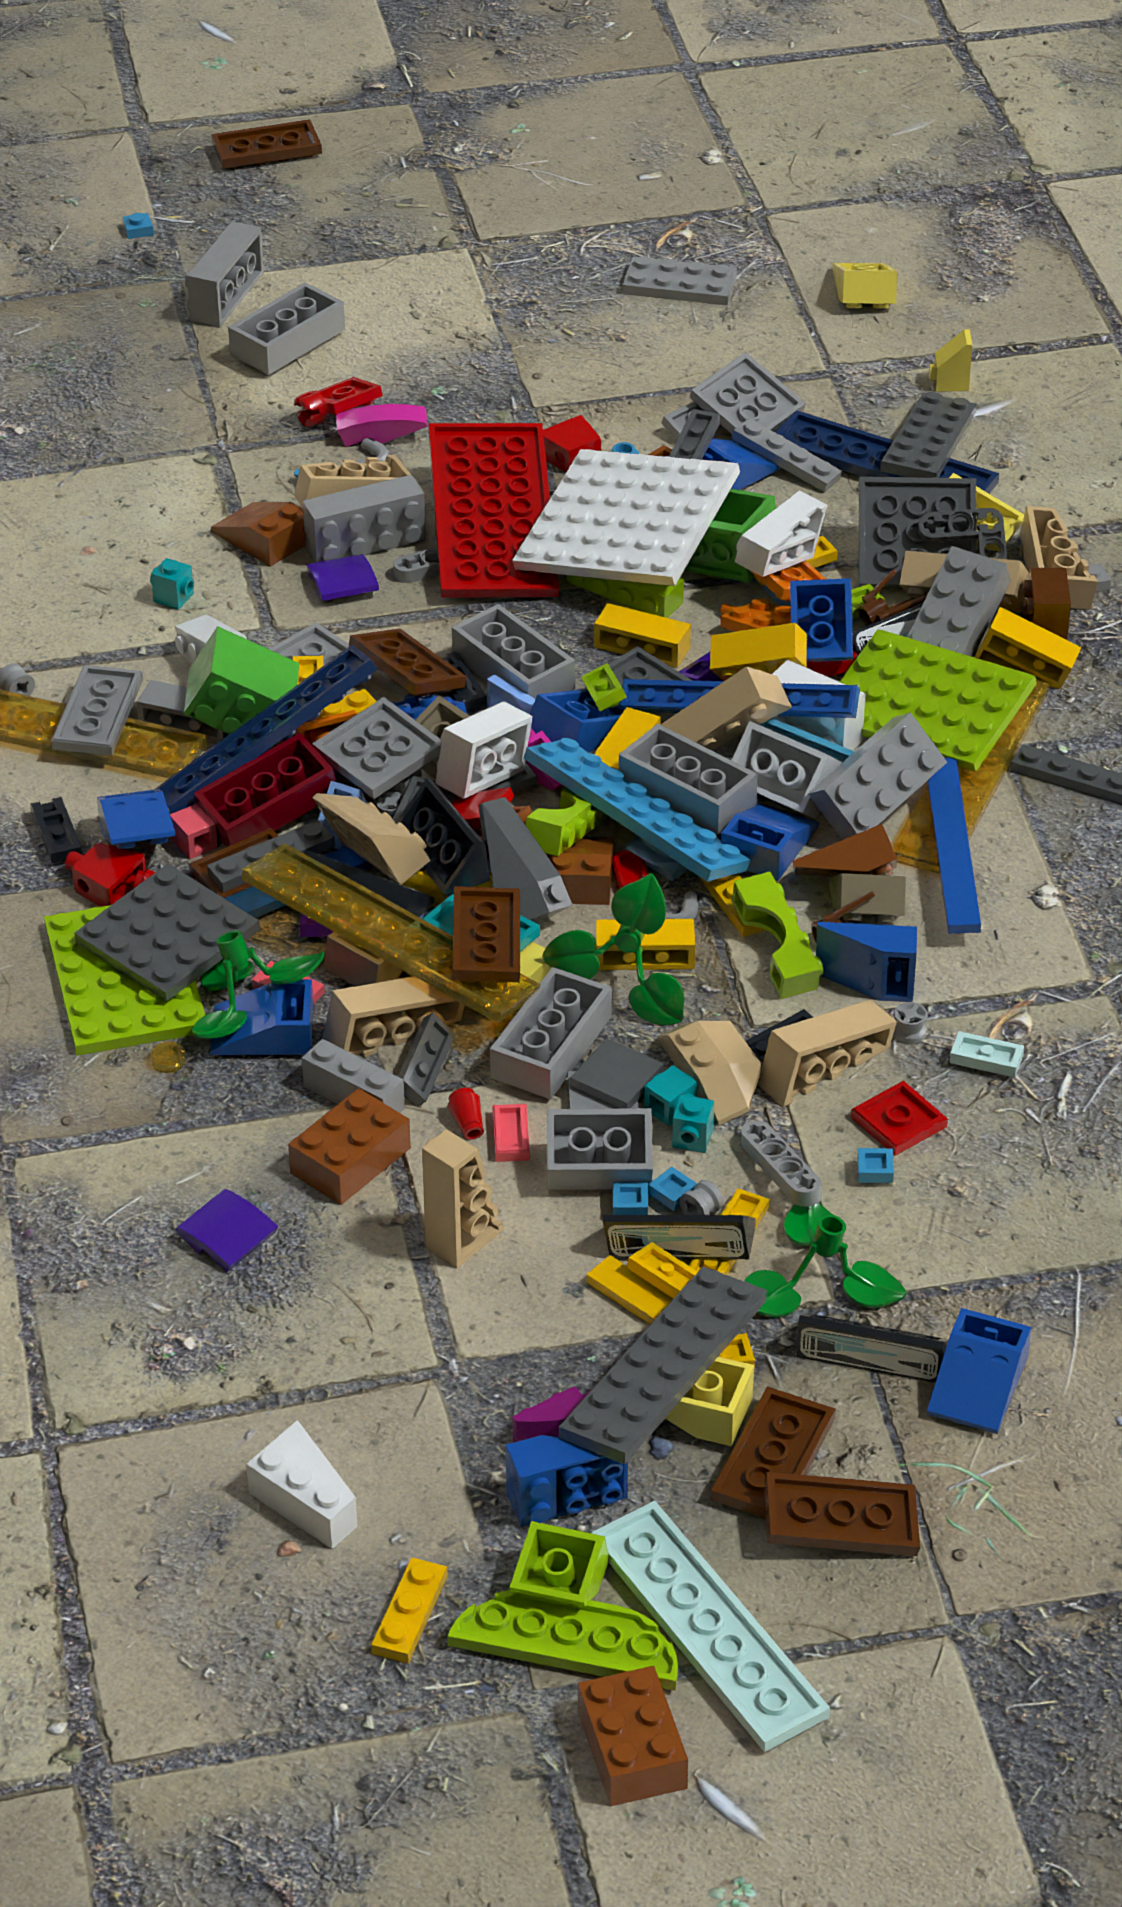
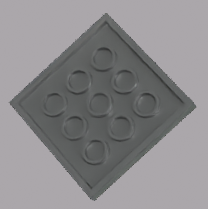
M859 477V587L871 584L874 588L892 569H895L896 574L882 589H903L900 586L905 551L948 554L951 546L977 554V538L927 541L919 535L917 530L919 520L926 513L976 509V478ZM973 516V519H974V528H973V531H977L976 516ZM957 517L952 521L953 528L958 532H964L969 527L968 521L963 517ZM943 518L944 523L942 525H934L933 520H928L927 525L923 527L928 528L930 533H934L938 527H945L944 533H948V518Z
M166 864L77 930L74 936L76 943L157 996L168 1001L222 960L216 943L219 936L230 931H240L244 941H247L260 931V922L175 867Z

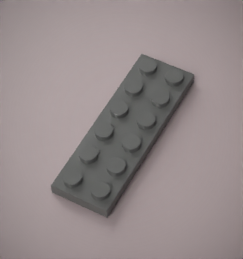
M923 392L883 457L880 471L904 477L939 478L973 419L977 404L971 403L965 398L953 399L943 397L937 392Z

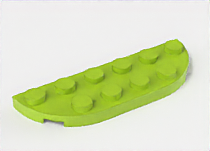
M507 1590L495 1593V1599L484 1602L477 1607L475 1604L468 1607L456 1619L447 1636L448 1646L603 1677L654 1666L662 1688L676 1691L678 1661L672 1642L669 1643L658 1630L659 1625L635 1610L618 1605L591 1600L584 1607Z

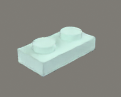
M959 1031L950 1053L949 1063L1016 1077L1023 1057L1024 1046Z

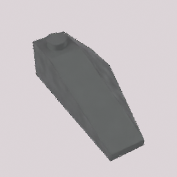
M506 797L479 804L483 842L488 845L490 859L488 861L489 873L492 874L493 888L520 889V915L533 922L550 918L572 906L561 875Z

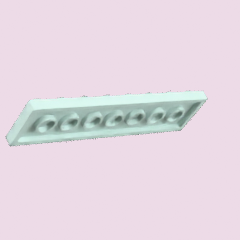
M656 1501L591 1532L592 1534L605 1536L609 1556L608 1563L764 1752L830 1718L829 1705Z

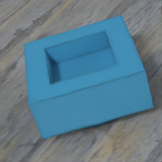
M133 213L130 216L122 217L123 227L128 239L154 235L153 225L148 213Z
M858 1148V1183H893V1149Z
M670 1167L648 1184V1194L672 1211H675L680 1207V1196L686 1191H693L696 1182L674 1167Z
M613 1182V1215H648V1182Z

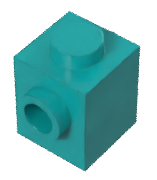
M165 558L151 572L150 583L152 584L153 602L179 610L194 594L195 583L192 578L191 565Z
M672 1065L664 1072L654 1076L645 1085L644 1108H651V1114L670 1126L673 1124V1116L680 1095L697 1097L698 1082L691 1075Z
M680 1095L673 1116V1148L706 1153L713 1133L714 1100Z

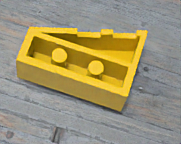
M1000 607L974 657L1035 675L1037 684L1061 689L1076 661L1081 647Z

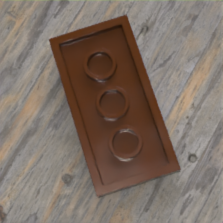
M310 119L211 134L212 144L222 168L234 169L243 165H260L269 161H286L289 158L312 157L315 154H322V144Z
M401 628L350 635L349 647L354 645L373 661L378 670L383 671L394 682L399 683L414 696H425L427 693L437 691L446 693L451 692L452 689L465 687L466 676Z
M454 886L452 980L520 983V889Z
M767 1386L711 1489V1500L766 1519L764 1493L766 1473L777 1472L806 1475L835 1420L836 1409Z
M777 1472L766 1473L764 1493L767 1543L910 1556L918 1555L920 1537L915 1485Z

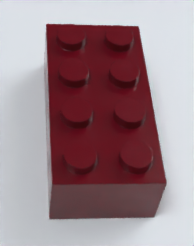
M298 733L261 754L256 759L247 762L194 793L196 804L216 824L217 838L225 847H228L269 828L276 831L317 807V804L312 797L317 793L327 794L330 782H336L334 769L301 733Z

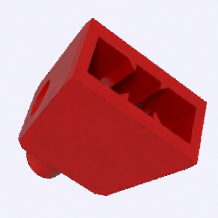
M582 415L543 430L546 461L564 472L568 471L581 449L601 451L600 436Z
M104 843L95 844L85 855L72 851L65 860V868L72 871L73 885L76 893L99 907L112 905L133 890L138 870L146 871L144 854L124 848L118 849L116 846Z

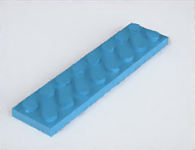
M562 738L558 741L541 743L540 745L526 748L523 759L708 882L747 871L750 859L742 855L737 847L721 843V840L716 837L714 832L703 829L694 823L690 816L677 812L670 807L667 801L656 798L647 792L643 785L632 783L625 779L622 771L609 767L601 761L599 756L588 753L579 747L575 740Z

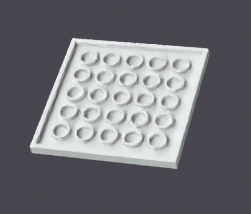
M581 449L513 558L514 568L516 570L675 586L740 473L738 463Z

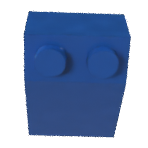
M851 578L790 581L791 623H796L807 634L806 662L853 660Z
M587 689L537 694L530 715L533 716L531 728L536 734L543 731L551 742L561 740L562 738L575 740L579 747L590 753L601 745L624 711H621L619 705L599 711Z

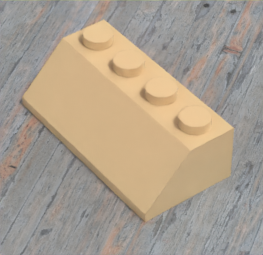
M317 793L312 797L341 843L400 885L430 861L424 851L427 846L423 839L416 832L410 834L401 822L396 824L386 812L381 814L373 803L369 802L366 804L353 796Z

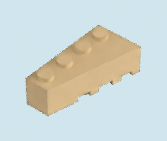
M395 454L387 455L385 461H378L377 457H368L365 463H357L353 459L343 460L341 466H337L332 462L306 464L300 466L294 497L303 507V500L412 474Z
M1026 506L1019 533L1026 570L1030 574V568H1066L1071 608L1091 610L1098 580L1095 575H1090L1088 572L1089 565L1085 559H1081L1078 555V546L1075 541H1071L1068 538V529L1055 508Z
M905 551L900 586L908 596L920 598L928 595L947 554ZM991 558L1007 564L1011 579L998 608L1002 607L1021 612L1022 603H1026V598H1024L1023 594L1024 580H1029L1030 574L1019 560Z
M746 666L661 725L710 750H714L744 734L749 721L760 725L787 711L792 706L778 676Z
M449 971L333 990L322 1039L356 1056L362 1054L364 1057L376 1054L377 1048L393 1042L396 1046L407 1042V1039L412 1034L418 1032L423 1018L432 1012L446 1025L460 1021L467 993L457 980H452V974Z
M870 999L772 1030L757 1085L778 1104L785 1107L793 1102L792 1096L802 1092L806 1095L816 1089L815 1083L826 1077L833 1080L842 1075V1072L849 1064L852 1063L858 1066L889 1049L897 1021Z
M446 1129L437 1137L430 1139L422 1148L425 1240L428 1250L458 1268L500 1234L504 1227L502 1222L496 1218L499 1211L497 1205L492 1203L490 1196L493 1194L491 1186L484 1181L486 1171L479 1150Z

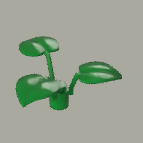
M648 874L635 882L629 883L615 893L611 902V910L615 920L621 925L616 936H611L610 940L602 947L595 949L596 942L591 933L583 930H571L554 938L545 948L542 957L544 962L551 968L554 967L586 979H591L599 970L600 961L597 955L603 954L611 946L617 945L620 950L627 953L634 952L636 954L637 979L640 985L633 987L629 992V1003L633 1011L645 1021L658 1025H672L680 1023L684 1019L685 997L680 983L673 976L665 973H654L647 980H645L643 975V948L640 945L645 934H654L662 927L666 917L664 895L653 874Z
M230 931L219 936L216 943L223 960H220L203 973L202 986L207 991H216L227 987L229 1007L227 1011H216L199 1019L192 1029L194 1037H223L237 1031L246 1022L247 1013L245 1011H236L233 982L244 979L252 973L254 965L251 961H248L249 958L255 962L265 975L270 976L271 983L288 984L299 981L312 973L323 960L324 951L318 954L283 959L274 963L272 968H269L259 959L253 947H246L240 931Z
M820 1203L809 1207L794 1204L785 1218L783 1230L787 1238L797 1245L805 1246L811 1244L808 1253L793 1278L787 1283L785 1278L777 1272L758 1270L748 1275L744 1280L767 1290L766 1302L756 1313L768 1317H784L795 1312L801 1303V1296L792 1288L798 1283L815 1252L822 1257H832L839 1252L842 1272L848 1276L843 1281L842 1289L846 1296L854 1303L867 1308H879L898 1302L907 1295L902 1284L888 1271L875 1263L857 1261L853 1264L852 1269L849 1268L846 1254L848 1245L842 1242L846 1231V1224L840 1217L833 1215Z

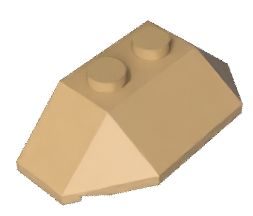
M731 1021L687 1022L657 1036L659 1043L677 1068L691 1075L698 1082L697 1096L703 1099L714 1100V1119L718 1125L749 1112L752 1103L751 1099L756 1089L762 1066L759 1059Z

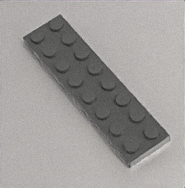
M703 1266L559 1426V1439L626 1464L766 1302L767 1290Z

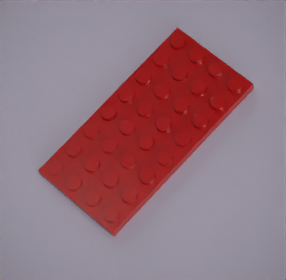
M429 423L428 434L441 598L558 597V574L516 570L512 561L550 500L543 424Z

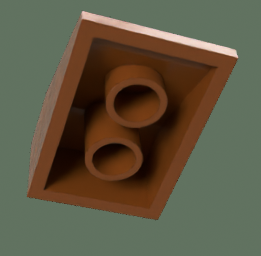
M252 502L211 526V532L270 567L305 546L303 509L292 502Z
M880 824L793 860L792 863L795 875L833 877L843 873L891 876L893 868L897 867V857L883 824Z
M583 837L563 853H560L559 856L547 854V857L561 875L572 904L610 905L613 837Z

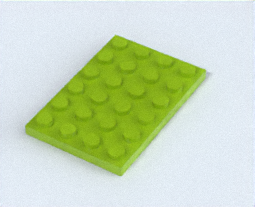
M877 629L840 681V683L845 685H858L860 691L865 693L864 724L862 727L864 737L871 738L893 717L911 712L944 758H954L957 760V766L974 772L978 770L1037 684L1035 675L881 629Z
M111 905L44 916L45 928L76 1056L194 1035L192 1032L193 1026L199 1019L205 1016L196 980L171 999L165 1001L76 943L74 933Z

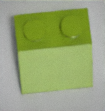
M531 1521L510 1584V1591L585 1607L598 1594L609 1561L605 1536Z

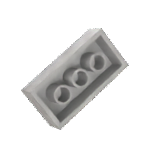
M232 221L221 232L218 239L210 245L204 256L199 258L194 268L187 273L185 285L188 287L187 309L190 310L191 322L220 328L263 275L261 227Z
M305 282L229 326L230 355L270 375L345 330L344 302Z
M413 475L303 500L305 548L314 563L360 554L368 555L426 541L424 492Z
M951 546L907 637L974 657L1011 581L1007 564Z
M500 604L452 627V652L456 651L464 664L486 682H488L489 677L495 674L535 699L537 694L575 689V660Z
M910 712L893 717L812 789L808 795L840 838L844 840L879 825L942 768L947 761Z
M656 724L619 754V770L624 773L625 779L632 783L643 785L647 792L656 798L667 801L671 808L679 813L690 816L694 823L716 834H720L735 814L750 809L757 803V773L660 724Z
M552 967L490 1048L491 1079L551 1100L568 1077V1071L574 1069L612 1017V987Z

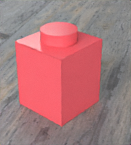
M198 804L170 814L175 830V836H171V839L189 859L218 848L216 824Z

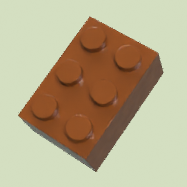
M358 1088L288 1144L290 1173L342 1205L411 1149L410 1119Z
M654 1666L578 1682V1714L610 1807L688 1789V1757Z

